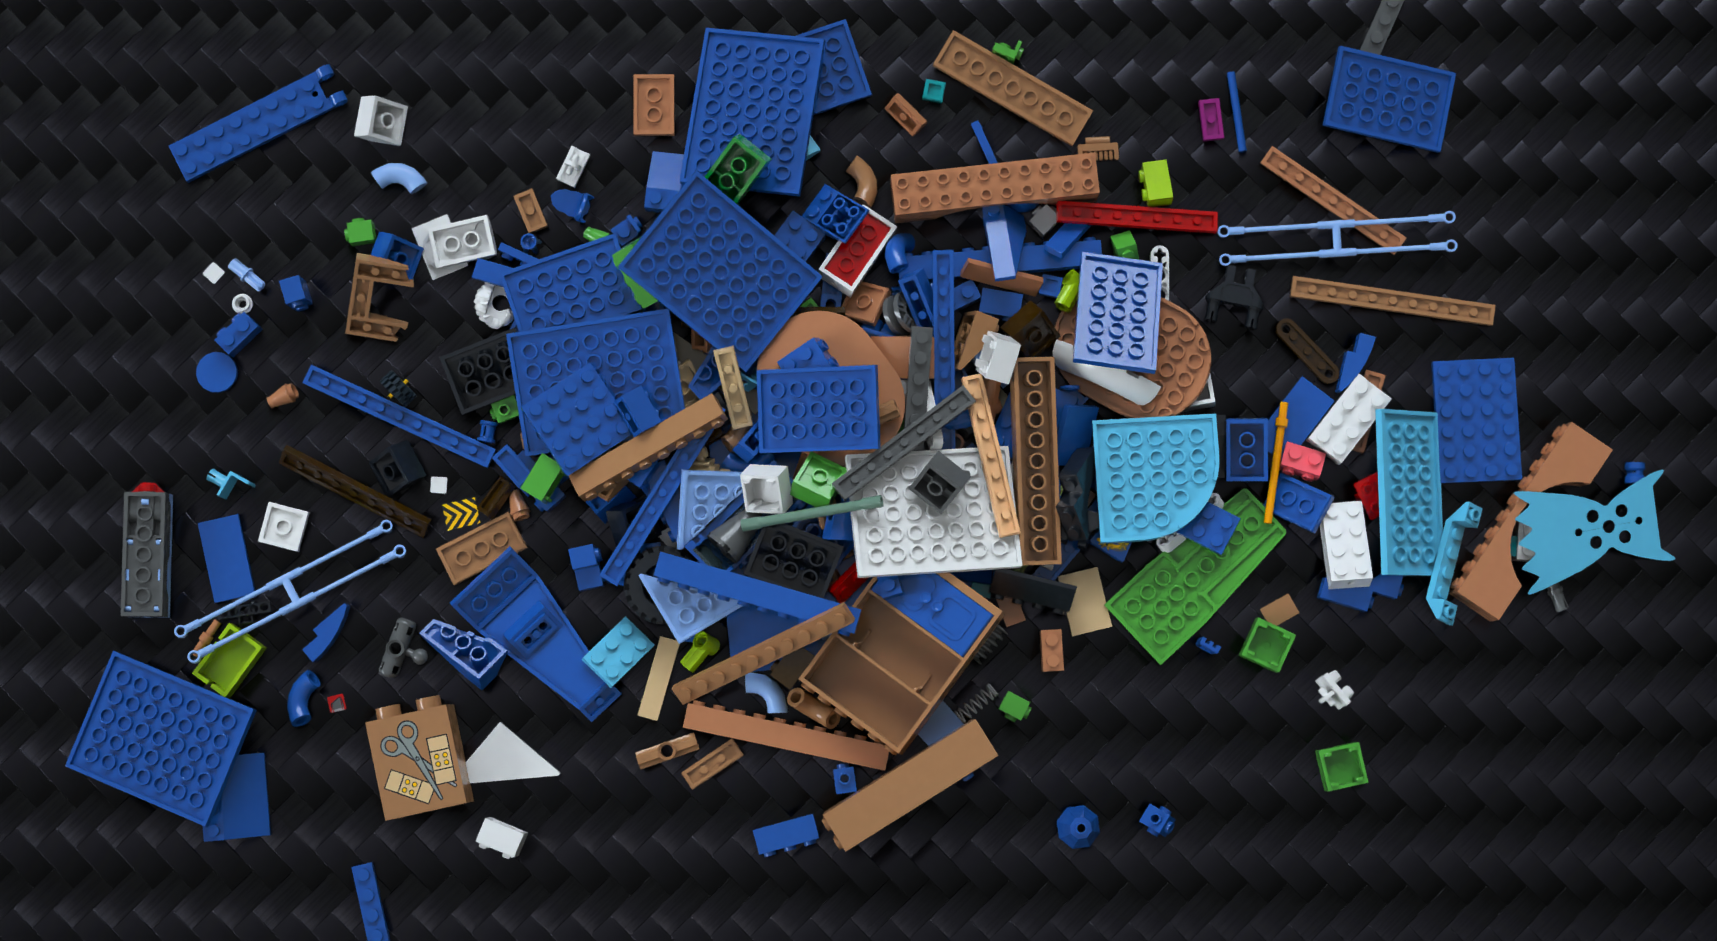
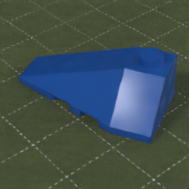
M1006 205L982 207L983 224L995 282L1016 279L1023 242L1027 233L1024 216Z
M713 346L688 386L700 400L714 393L722 386L713 352L716 348Z
M435 619L419 633L424 640L464 677L481 690L497 676L508 653L506 649L493 639L476 636L473 632L456 629L455 626Z

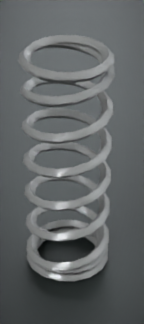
M990 684L986 685L988 693L980 690L983 698L975 694L978 704L973 699H969L972 708L964 703L967 713L961 708H958L960 715L957 711H954L963 723H966V720L961 711L967 717L972 718L967 707L975 714H977L973 703L980 709H983L978 698L986 705H988V701L984 694L991 700H994V697L997 698L998 693Z

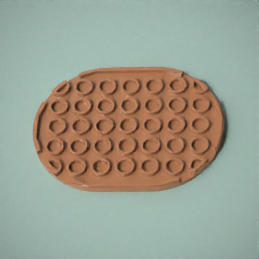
M1161 297L1156 372L1151 374L1127 370V372L1142 376L1161 386L1152 401L1145 405H1138L1089 380L1063 371L1060 368L1059 370L1070 385L1080 386L1078 391L1081 394L1126 418L1176 416L1189 408L1204 390L1211 370V349L1207 336L1198 321L1180 306ZM1077 301L1071 312L1061 311L1055 325L1056 330L1061 336L1057 340L1072 344L1073 346Z
M810 311L789 318L759 355L757 370L781 369L777 361L813 337L823 339L829 347L827 351L831 357L833 356L837 360L839 366L878 365L879 405L894 399L901 415L880 425V445H884L896 436L905 415L904 389L893 366L863 328L843 315L828 311ZM877 449L812 452L841 466H846V455L873 453ZM806 451L804 453L809 455L811 451Z

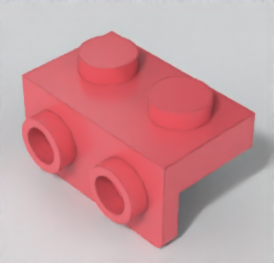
M1287 441L1279 470L1289 476H1301L1305 481H1317L1322 472L1326 453Z

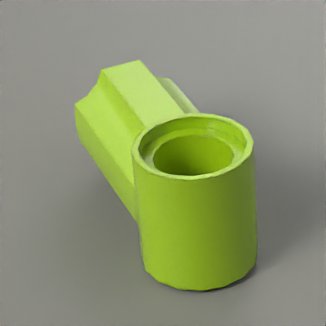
M1074 269L1065 275L1062 281L1064 286L1054 302L1059 310L1067 313L1071 312L1078 299L1079 273Z
M700 631L693 639L692 648L680 663L690 672L694 673L708 655L712 656L717 653L720 647L719 640L704 631Z

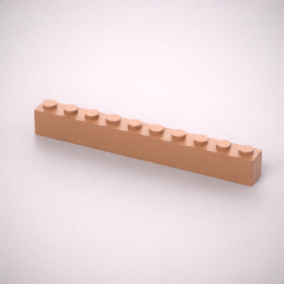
M693 700V704L688 703L683 728L884 771L886 769L889 751L884 748L886 744L882 741L880 743L876 741L874 743L866 741L867 737L860 735L849 738L846 737V732L834 730V734L826 733V728L814 726V730L807 729L806 724L799 722L789 725L785 724V719L775 717L773 721L765 720L766 715L754 713L753 717L746 716V711L734 709L732 713L725 711L726 707L713 705V708L705 707V702Z

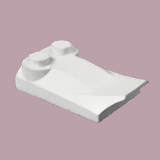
M488 215L429 228L428 234L423 240L427 264L437 269L474 261L478 258L489 259L497 255L494 234Z

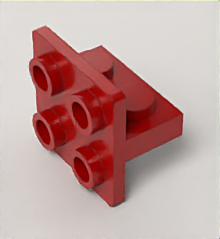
M1378 472L1354 483L1357 492L1354 497L1356 501H1362V505L1370 520L1379 517Z

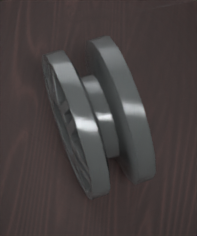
M903 292L889 296L884 300L883 315L889 329L896 336L910 334L911 326H916Z

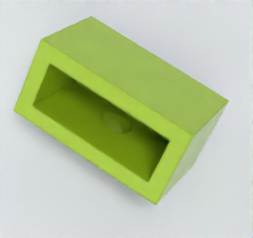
M1167 159L1142 163L1141 170H1138L1140 183L1143 182L1144 184L1142 199L1147 201V207L1171 205L1173 193Z

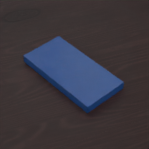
M1303 376L1282 401L1288 403L1286 417L1288 425L1284 432L1281 458L1286 442L1302 445L1334 403L1332 398ZM1280 405L1268 420V453L1273 456L1277 429L1275 421L1279 415Z
M239 514L198 523L214 603L241 598L254 592L255 586Z

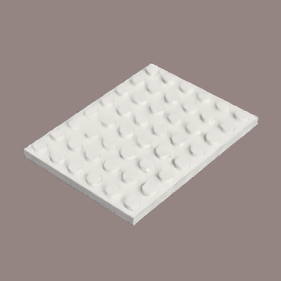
M1000 446L1016 511L1009 447ZM978 448L911 451L849 498V501H854L865 497L882 495L884 506L881 508L851 512L857 578L1013 569L1023 566L1019 534L999 538ZM938 451L962 470L970 471L971 476L942 514L909 489ZM872 453L846 455L847 472Z

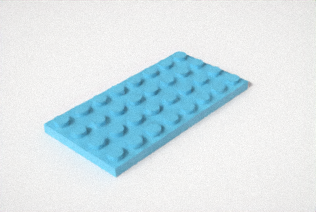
M1376 409L1381 574L1432 576L1443 533L1438 414L1436 412Z

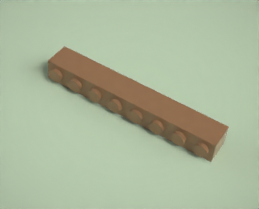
M711 393L569 475V478L581 499L584 501L593 500L600 492L614 488L616 483L621 480L630 479L634 476L635 472L649 468L653 462L668 457L670 452L676 449L684 448L688 445L689 441L703 437L710 429L721 427L728 418L718 399Z

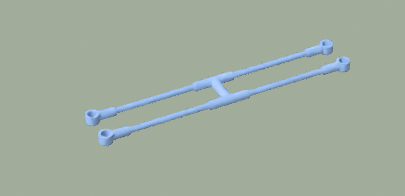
M1447 211L1444 214H1429L1428 216L1358 221L1354 219L1318 221L1317 223L1246 228L1244 226L1228 227L1222 225L1218 228L1217 232L1221 238L1248 232L1318 228V230L1332 229L1333 249L1319 250L1318 252L1254 256L1229 255L1225 253L1220 256L1219 262L1223 266H1228L1232 263L1271 259L1356 256L1357 254L1416 250H1446L1447 252H1453L1457 249V242L1452 239L1446 242L1430 243V245L1367 249L1342 248L1340 228L1423 221L1450 224L1455 221L1456 216L1454 212ZM1446 214L1452 215L1451 221L1446 220ZM1221 228L1227 229L1226 235L1220 233ZM1449 242H1452L1454 244V248L1452 250L1448 249L1447 244ZM1223 256H1227L1229 258L1228 263L1225 264L1222 262Z
M382 521L380 526L368 531L366 535L301 568L298 567L266 583V586L201 619H196L184 626H176L174 629L175 635L178 638H185L188 632L202 626L201 624L282 584L292 601L290 604L280 608L279 611L213 645L210 644L198 651H190L187 656L188 660L192 664L200 662L202 657L214 652V649L281 615L284 616L300 608L321 594L395 558H403L406 555V549L403 545H397L393 551L383 555L379 560L299 598L290 581L303 574L304 571L367 539H372L382 533H390L393 530L391 521ZM390 524V528L385 530L383 525ZM399 548L404 550L400 555L396 553V550ZM183 628L185 630L184 634L178 635V630ZM197 654L198 658L191 660V655Z

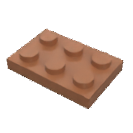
M634 74V136H675L674 74Z

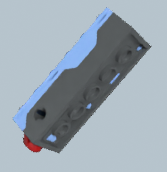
M143 482L132 492H124L121 616L170 618L173 495L164 492L156 483Z

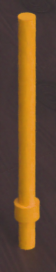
M1280 402L1279 415L1275 421L1277 429L1264 515V523L1272 524L1284 432L1288 425V419H1286L1287 402Z

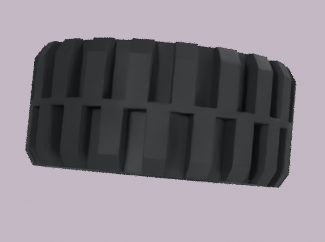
M656 546L641 552L634 558L624 577V592L627 602L638 616L655 624H667L655 603L645 594L644 584L638 575H647L651 569L656 567L660 552L691 561L694 560L691 556L677 548Z

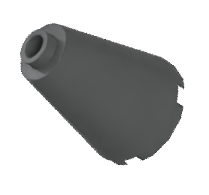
M744 509L711 531L707 538L715 548L718 547L721 550V553L733 563H738L758 530L743 532L741 519L761 517L762 513L746 512Z

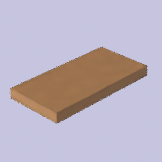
M508 511L436 548V551L455 586L484 571L509 546L517 554L528 547Z

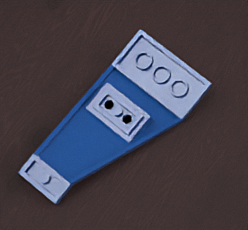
M511 546L450 602L480 634L493 639L507 650V654L574 705L591 722L621 695V692L615 686L610 688L582 661V658L589 650L539 575ZM545 622L543 627H539L540 623ZM526 637H530L528 641H524Z

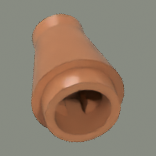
M285 383L271 396L267 397V402L271 408L295 402L299 398V394L292 383Z
M513 490L509 496L510 515L514 521L525 520L530 517V509L520 490Z

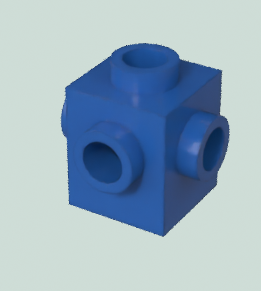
M1149 804L1139 822L1147 826V831L1158 837L1161 834L1166 837L1167 834L1172 832L1176 819L1170 816L1172 812L1161 806L1158 809Z

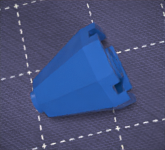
M1084 805L1066 807L1056 821L1059 839L1072 849L1090 847L1100 834L1098 816ZM1079 824H1082L1083 831L1077 830Z

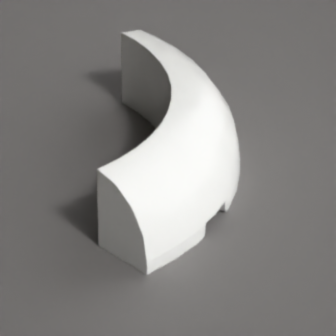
M1060 340L1055 342L1053 357L1057 367L1113 391L1138 405H1145L1152 401L1161 388L1156 383L1132 372H1127V370L1073 363L1074 346Z

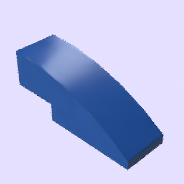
M1359 333L1356 336L1353 352L1346 351L1344 353L1335 393L1342 392L1360 373L1372 351L1375 336Z
M342 604L313 629L317 637L302 649L312 662L317 663L335 643L347 620L350 610L348 604Z

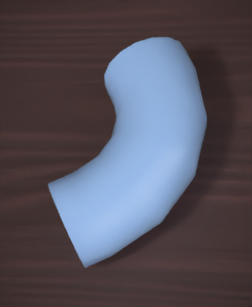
M388 163L371 172L382 189L389 184L399 183L406 187L410 194H413L427 184L424 177L415 168L403 163Z
M750 672L745 675L746 693H755L762 696L766 701L767 713H788L785 693L776 681L764 674Z

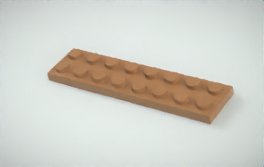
M954 30L933 63V67L1070 146L1074 145L1093 112L1090 108Z

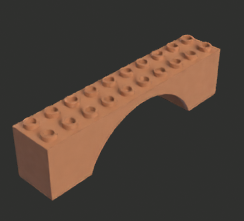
M1095 153L892 174L890 182L895 223L932 220L959 211L996 205L1038 203L1056 206L1057 201L1096 202L1100 194Z
M1573 422L1563 424L1561 427L1558 426L1552 434L1553 440L1550 443H1546L1540 453L1543 455L1541 458L1535 460L1530 466L1529 470L1531 473L1527 477L1524 476L1518 484V487H1520L1519 491L1542 492L1555 486L1582 487L1592 482L1613 449ZM1514 493L1507 501L1508 507L1504 511L1501 510L1495 519L1497 521L1496 525L1493 528L1490 527L1485 533L1484 537L1486 540L1482 545L1478 544L1473 551L1474 558L1471 561H1467L1463 566L1461 577L1456 578L1450 586L1452 589L1449 593L1490 622L1501 618L1522 587L1513 569L1510 544L1513 528L1516 523L1515 518L1520 515L1528 503L1518 498Z

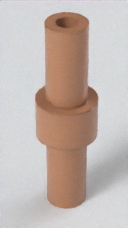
M214 619L207 631H203L200 635V640L193 650L198 651L209 645L214 639L212 636L222 623Z

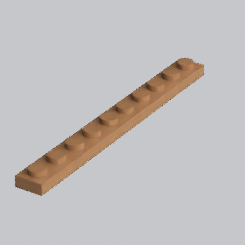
M1293 276L1290 297L1487 326H1492L1494 321L1495 305L1298 276Z
M845 602L674 684L672 690L682 705L854 623L855 617Z

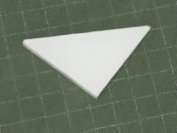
M501 722L466 761L470 783L558 776L561 774Z

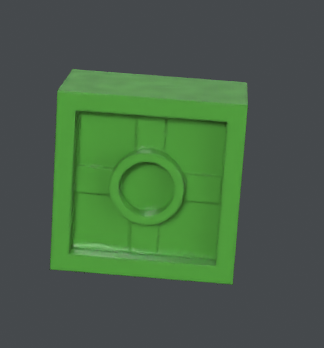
M811 451L792 482L790 495L814 507L832 505L838 495L832 483L844 475L847 470L845 467Z
M542 453L520 489L547 504L548 501L552 502L550 497L565 474L555 460Z
M1259 617L1255 618L1238 656L1278 673L1296 635Z
M1359 742L1315 751L1324 791L1329 792L1369 783Z

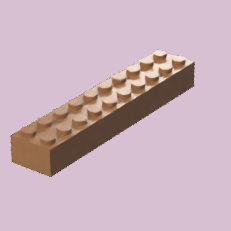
M1054 357L1017 358L1010 379L1013 485L1016 514L1021 532L1019 540L1022 565L1062 564L1060 517L1056 510V506L1059 503L1055 360Z

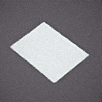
M447 214L412 228L418 246L424 248L423 240L426 238L429 228L451 223ZM423 250L422 253L432 280L468 266L466 262L437 269L427 264L425 251Z

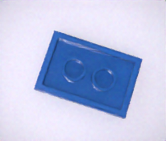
M1064 405L1057 432L1058 465L1065 466L1077 448H1087L1090 446L1093 434L1092 420H1096L1099 407L1095 405Z
M1280 473L1273 515L1315 534L1334 497L1284 473ZM1266 498V500H1265V502H1264V504H1263V506H1264L1265 508H1266L1267 498Z

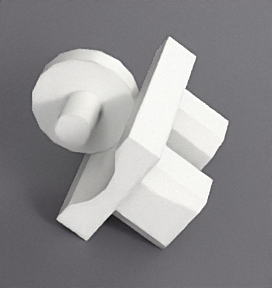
M571 146L556 179L575 188L591 155Z
M1334 670L1320 676L1315 682L1319 685L1320 689L1318 691L1322 695L1318 701L1321 704L1327 701L1330 706L1335 705L1339 710L1351 702L1350 698L1354 692L1347 685L1341 689L1336 684L1341 680V676Z

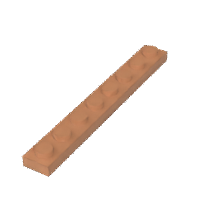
M1273 146L1260 163L1342 220L1378 219ZM1387 224L1353 227L1381 247H1399L1406 240L1405 236Z

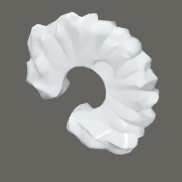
M485 282L475 295L474 308L477 310L476 314L479 316L480 321L485 322L486 325L493 329L507 326L514 319L512 310L498 311L492 305L493 299L498 295H503L507 298L504 287Z

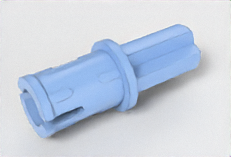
M237 258L229 263L228 268L237 274L242 282L246 281L256 291H261L265 287V282L253 273L252 268L246 267Z

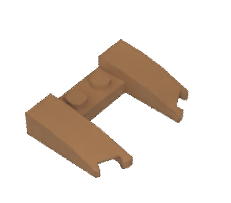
M357 253L345 334L389 341L398 340L395 334L400 327L406 330L408 322L370 313L374 281L414 287L413 279L409 280L406 270H409L408 265L381 257Z

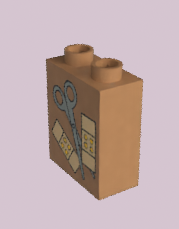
M440 695L415 700L417 711L402 714L400 704L375 709L377 720L365 722L385 821L474 801L454 704L442 705Z

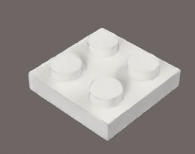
M269 502L258 541L299 552L310 512Z

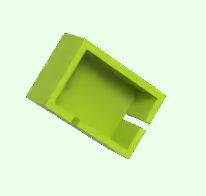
M229 623L218 639L223 640L242 629L235 624ZM246 633L214 649V652L205 655L192 674L204 683L211 685L210 687L222 696L231 698L267 647Z

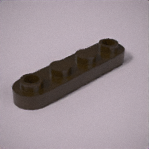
M1282 319L1276 325L1277 336L1321 382L1332 384L1339 378L1338 367L1293 320ZM1284 326L1288 327L1289 333H1284L1282 328ZM1327 370L1331 372V377L1329 378L1325 376V371Z

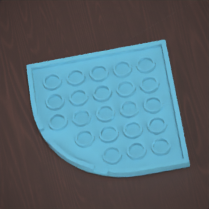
M1216 414L1092 420L1100 544L1140 542L1163 538L1185 527L1202 511L1212 495L1219 472Z

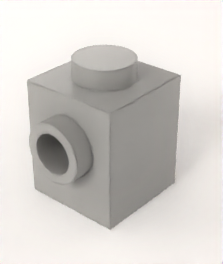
M1047 204L1043 208L1039 206L1032 213L1034 217L1028 223L1043 238L1058 224L1056 222V208L1054 206L1049 207Z

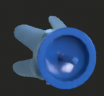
M524 234L520 241L523 252L528 254V251L531 250L534 254L539 253L536 244H541L542 241L533 234Z

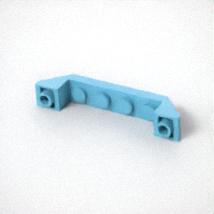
M1465 502L1445 522L1426 595V600L1436 619L1448 625H1453L1458 607L1447 601V596L1465 528H1478L1482 508L1471 502Z

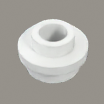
M239 294L234 297L232 307L237 313H249L253 307V301L248 295ZM246 301L244 308L240 307V302Z

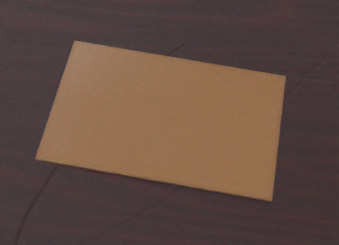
M1289 594L1260 609L1266 621L1276 626L1299 614Z

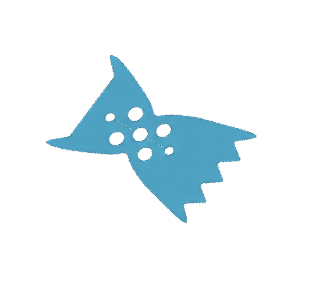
M1658 470L1640 479L1615 496L1606 506L1594 500L1568 494L1530 491L1514 492L1518 498L1529 503L1528 508L1515 518L1516 521L1532 528L1531 532L1519 542L1520 546L1535 552L1534 557L1522 567V570L1539 576V579L1531 587L1528 594L1539 592L1582 571L1601 558L1611 547L1623 553L1661 561L1675 560L1676 558L1664 551L1660 545L1653 485L1663 474L1664 470ZM1620 504H1624L1627 507V514L1624 517H1619L1616 514V507ZM1590 510L1597 511L1599 515L1598 520L1594 523L1587 520V513ZM1637 517L1642 518V523L1639 525L1634 522ZM1607 520H1611L1615 524V528L1611 533H1606L1603 530V524ZM1580 528L1582 530L1581 536L1575 535L1576 529ZM1624 530L1629 531L1631 534V539L1627 543H1622L1619 539L1620 533ZM1594 536H1599L1602 539V545L1598 549H1594L1590 545V540Z

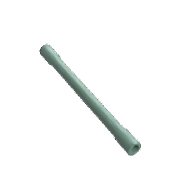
M882 495L865 497L849 502L764 517L758 516L741 519V528L745 532L767 526L858 510L881 508L884 506Z

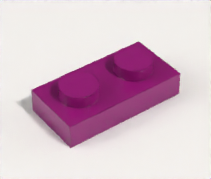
M1219 98L1199 100L1203 142L1224 139Z

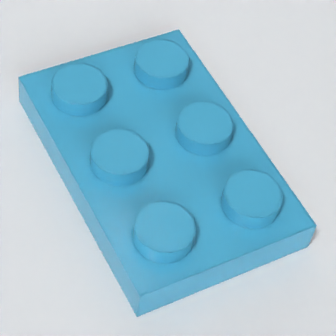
M625 616L582 658V661L612 688L654 647V644Z

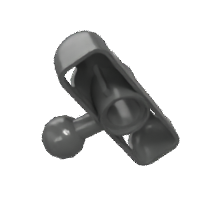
M403 617L397 619L379 667V673L382 676L392 679L396 678L399 675L405 656L411 657L413 662L418 665H422L428 660V654L424 649L413 650L409 648L416 629L414 621ZM408 628H413L411 635H406ZM395 642L401 645V651L398 654L392 650ZM394 666L399 667L396 674H392Z

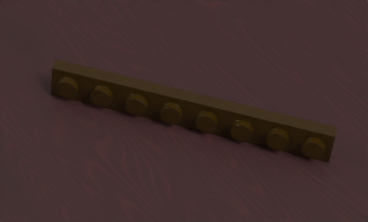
M288 445L283 448L279 464L422 538L427 534L431 522L430 518Z

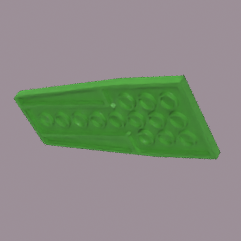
M1246 488L1224 503L1222 508L1241 518L1222 556L1186 539L1173 551L1168 553L1164 551L1154 558L1104 604L1110 613L1159 665L1163 664L1213 616L1286 535V529L1274 517L1272 518V524L1264 523L1265 507Z

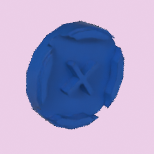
M213 352L205 355L199 361L196 376L204 389L212 393H222L229 390L234 382H236L238 368L230 356L222 352Z

